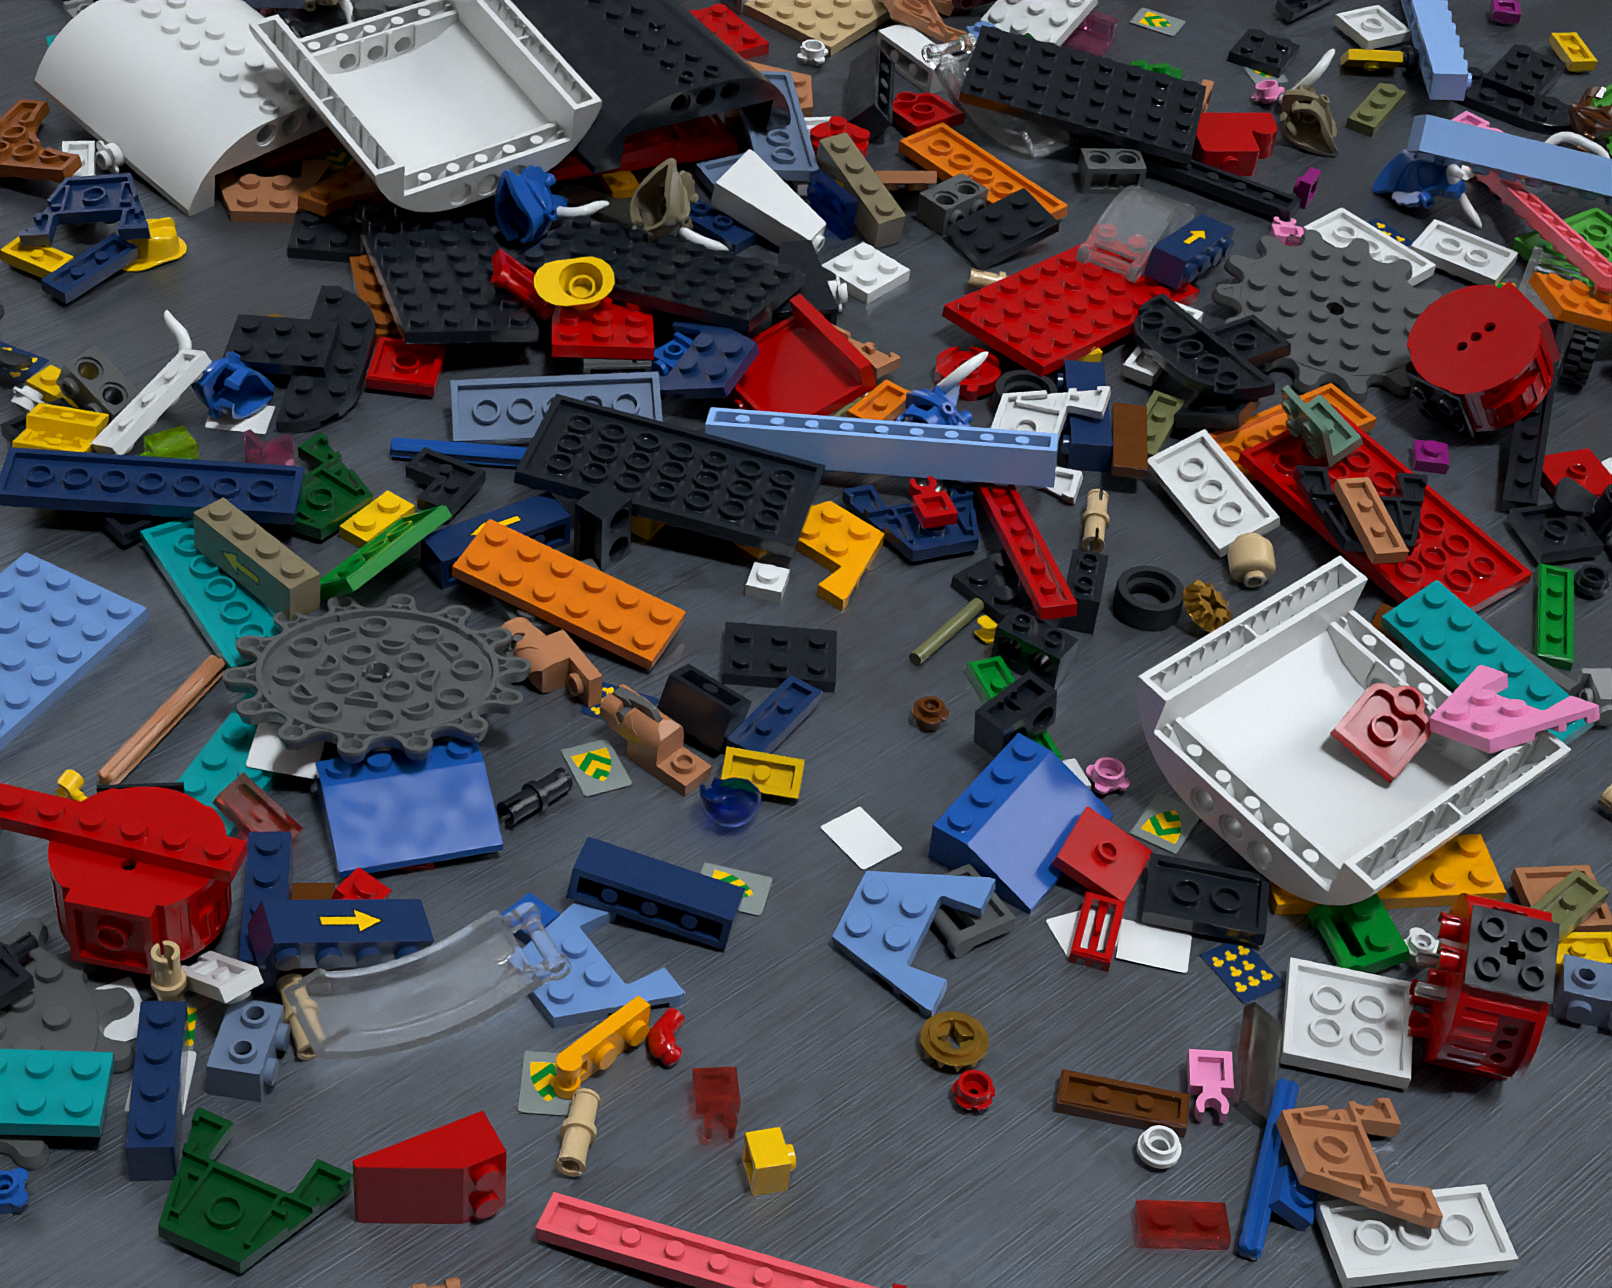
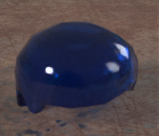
M714 777L708 789L705 788V785L700 784L699 786L703 814L717 826L727 829L742 826L748 823L760 811L762 805L761 793L759 788L748 779L733 777L722 780Z

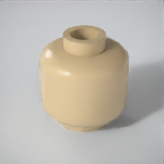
M1252 532L1241 534L1228 547L1230 576L1235 582L1243 583L1249 588H1256L1262 586L1275 574L1276 562L1273 545L1260 534Z

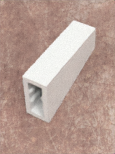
M749 149L715 183L710 204L780 247V242L811 240L816 254L824 245L825 237H823L826 222L754 151Z

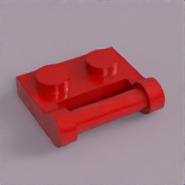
M499 248L491 258L494 274L491 277L490 283L498 289L504 288L535 310L537 317L546 321L553 314L555 305L545 302L538 296L534 288L535 273Z

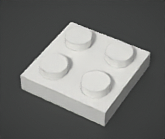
M1380 5L1335 14L1333 23L1345 35L1359 44L1362 49L1374 50L1375 48L1409 41L1412 32Z
M865 242L821 265L828 281L835 280V274H839L840 283L847 284V292L865 304L874 301L909 281L910 269Z

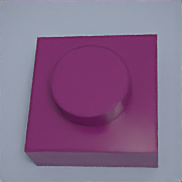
M1491 0L1490 12L1493 21L1501 24H1519L1521 18L1519 1Z
M1310 167L1303 177L1299 176L1297 178L1293 193L1296 194V197L1301 198L1299 208L1305 210L1316 196L1321 170Z
M1414 439L1411 448L1413 470L1447 475L1450 465L1447 443Z

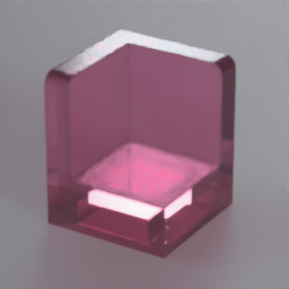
M251 429L243 432L245 463L295 466L293 438L290 435L286 434L264 443Z

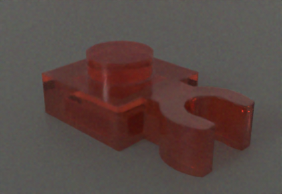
M692 1068L691 1080L695 1115L705 1114L702 1130L704 1138L711 1140L713 1126L723 1125L728 1129L729 1139H734L738 1123L735 1113L740 1112L741 1104L737 1068Z

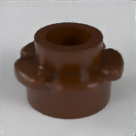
M927 696L915 701L911 711L915 725L925 731L939 730L949 718V710L945 709V703L933 696Z

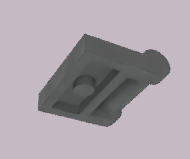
M970 863L943 874L981 877ZM994 892L982 917L950 907L966 925V929L960 931L941 907H939L932 921L948 941V949L955 957H962L974 946L1014 929L1016 917Z

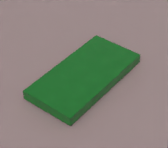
M440 505L398 519L320 578V601L357 590L451 518L452 515L447 506Z

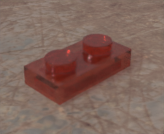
M244 772L220 792L212 802L247 836H249V832H292L293 841L304 829Z
M1136 1200L1133 1211L1138 1248L1228 1251L1231 1243V1234L1225 1202Z

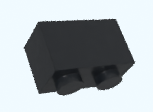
M687 664L669 674L657 709L683 726V730L697 738L703 746L719 751L726 746V738L745 720L752 701L694 666Z

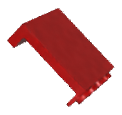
M799 294L789 300L792 316L751 338L752 341L757 343L759 354L727 398L723 399L725 401L730 399L735 409L828 416L872 391L877 386L872 363L810 302Z

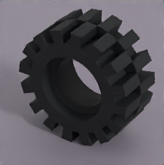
M1575 325L1566 349L1558 381L1585 387L1595 360L1601 331Z

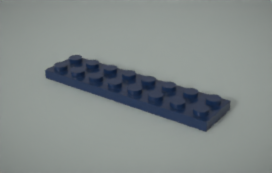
M9 447L0 473V506L193 518V512L225 498L254 522L295 525L305 471L304 467Z

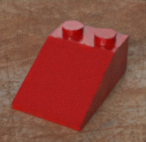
M484 1111L352 1160L355 1218L358 1223L464 1224L477 1218L490 1217L499 1209L506 1207L507 1151Z

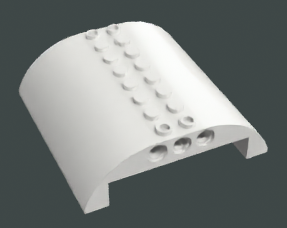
M98 0L82 10L56 36L46 51L34 80L37 89L98 141H103L105 145L112 142L118 145L123 153L124 163L188 217L214 206L215 175L327 127L253 37L249 30V23L264 17L243 0Z
M426 0L300 39L296 37L278 14L249 23V30L256 41L378 189L391 202L412 211H445L496 194L499 179L505 169H511L518 176L522 173L523 168H528L530 165L534 167L539 166L544 172H547L562 161L577 146L590 129L602 106V100L511 0Z
M1338 556L1139 675L1136 680V700L1147 743L1158 766L1182 800L1267 879L1289 893L1324 905H1347L1371 897L1562 761L1571 752L1567 745L1547 729L1536 733V740L1491 754L1432 732L1428 740L1399 775L1389 783L1329 734L1371 685L1376 683H1385L1393 688L1412 686L1418 689L1424 698V713L1429 719L1452 694L1353 610L1368 578L1342 556Z

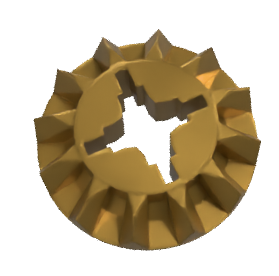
M1197 580L1184 589L1183 602L1191 619L1202 629L1211 633L1230 622L1233 614L1227 608L1229 602L1222 598L1221 591L1217 592L1214 590L1210 582L1205 584L1201 580Z
M956 1011L937 1013L927 1019L921 1028L919 1045L924 1048L926 1059L937 1060L939 1068L945 1064L954 1066L957 1072L966 1065L974 1068L978 1060L986 1056L989 1044L988 1034L983 1025L970 1015ZM950 1032L953 1033V1038H956V1042L960 1044L958 1049L952 1048L950 1042H947Z

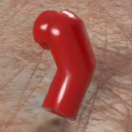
M672 1007L668 1008L659 1018L646 1037L651 1054L655 1059L660 1058L665 1066L673 1065L682 1056V1049L675 1044L676 1038L674 1034L683 1025L685 1019L680 1011Z

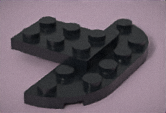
M1515 44L1487 74L1477 67H1468V73L1472 74L1471 88L1466 90L1464 101L1452 100L1464 107L1530 132L1554 135L1555 132L1560 133L1570 130V132L1574 133L1571 124V114L1568 113L1570 105L1562 103L1555 97L1544 96L1545 92L1564 73L1566 63L1559 61L1555 56L1535 52L1525 45Z
M322 285L311 319L238 314L222 358H225L226 352L230 351L239 354V360L246 367L259 373L291 375L276 420L277 432L291 433L315 429L321 426L320 421L328 419L336 413L339 417L343 415L359 397L377 339L374 315L369 306L355 294L343 290L340 286Z
M1164 293L1145 302L1138 309V316L1134 320V339L1139 348L1181 384L1193 390L1194 394L1201 397L1210 396L1220 399L1257 402L1262 397L1275 394V382L1256 367L1291 355V343L1254 314L1208 329Z

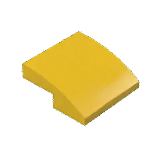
M39 403L26 415V429L12 441V447L94 453L95 449L90 443L107 427L109 414Z

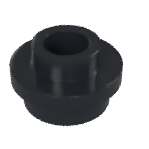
M1404 45L1402 50H1400L1403 52V62L1397 67L1400 68L1402 73H1409L1410 71H1415L1418 67L1419 51L1417 48H1412L1411 45Z
M1584 565L1574 575V586L1586 596L1603 595L1609 587L1608 574L1599 566Z

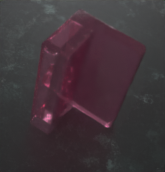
M1092 10L1062 44L1102 57L1115 42L1119 19Z

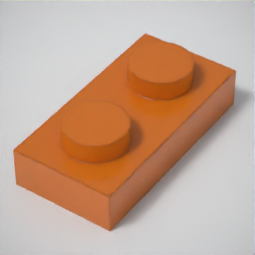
M886 379L847 410V418L893 421L906 410V394L912 392Z

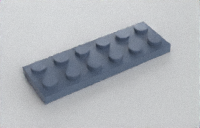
M759 71L785 96L790 109L791 121L790 125L766 131L739 108L749 149L754 151L784 181H818L819 167L791 72Z
M659 372L450 380L453 442L504 446L529 445L556 394L663 422Z

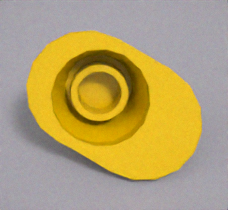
M171 217L146 219L151 239L126 240L138 247L139 258L120 270L140 272L165 262L179 259L186 254L187 245L178 237L174 220Z
M580 257L545 263L537 270L534 276V288L538 296L545 302L555 306H570L576 310L594 308L612 291L615 284L614 272L610 265L596 257Z

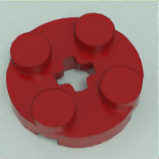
M833 116L829 119V122L818 124L810 129V140L816 157L819 140L846 132L865 158L868 153L870 132L854 124L847 123L844 117Z
M959 346L942 351L936 361L935 384L937 385L972 357L988 351L971 346L969 352L959 351ZM988 352L985 361L958 384L960 386L959 395L962 400L975 402L979 399V396L989 394L995 390L997 380L1001 376V370H999L1000 363L993 354Z

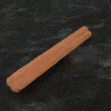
M210 655L97 771L100 785L119 784L219 680L222 673L226 670L223 658Z

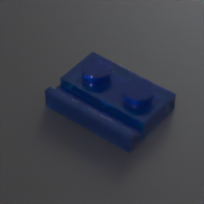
M820 169L810 172L807 188V199L810 201L809 206L826 222L825 227L842 241L853 238L850 227L854 226L857 199Z

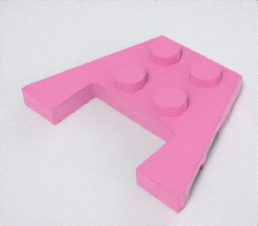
M1479 665L1430 716V730L1491 754L1536 740L1535 734L1546 729L1556 732L1566 731L1567 723L1584 718L1587 724L1600 719L1599 705L1569 696L1546 710H1539L1526 705V702L1523 700L1508 699L1497 695L1500 691L1508 688V674Z

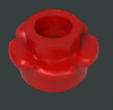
M968 1070L962 1073L959 1079L954 1082L952 1093L956 1096L955 1101L960 1107L966 1110L982 1111L991 1106V1099L995 1096V1089L991 1078L986 1073L979 1070Z

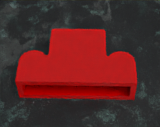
M1201 112L1191 159L1237 176H1253L1257 159H1266L1272 155L1278 130L1277 124L1271 113Z

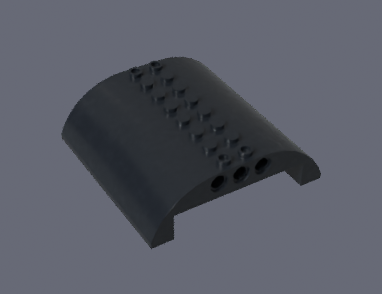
M511 0L602 100V106L595 121L586 135L571 151L594 174L620 168L626 135L741 108L766 131L790 125V109L781 91L677 0Z

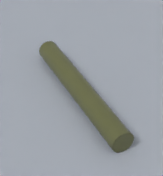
M978 598L970 601L909 654L911 663L916 666L922 664L984 609V603Z

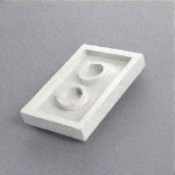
M1436 219L1433 220L1410 247L1411 250L1436 264L1437 268L1446 271L1449 275L1469 280L1475 285L1496 286L1516 263L1518 256L1516 251Z

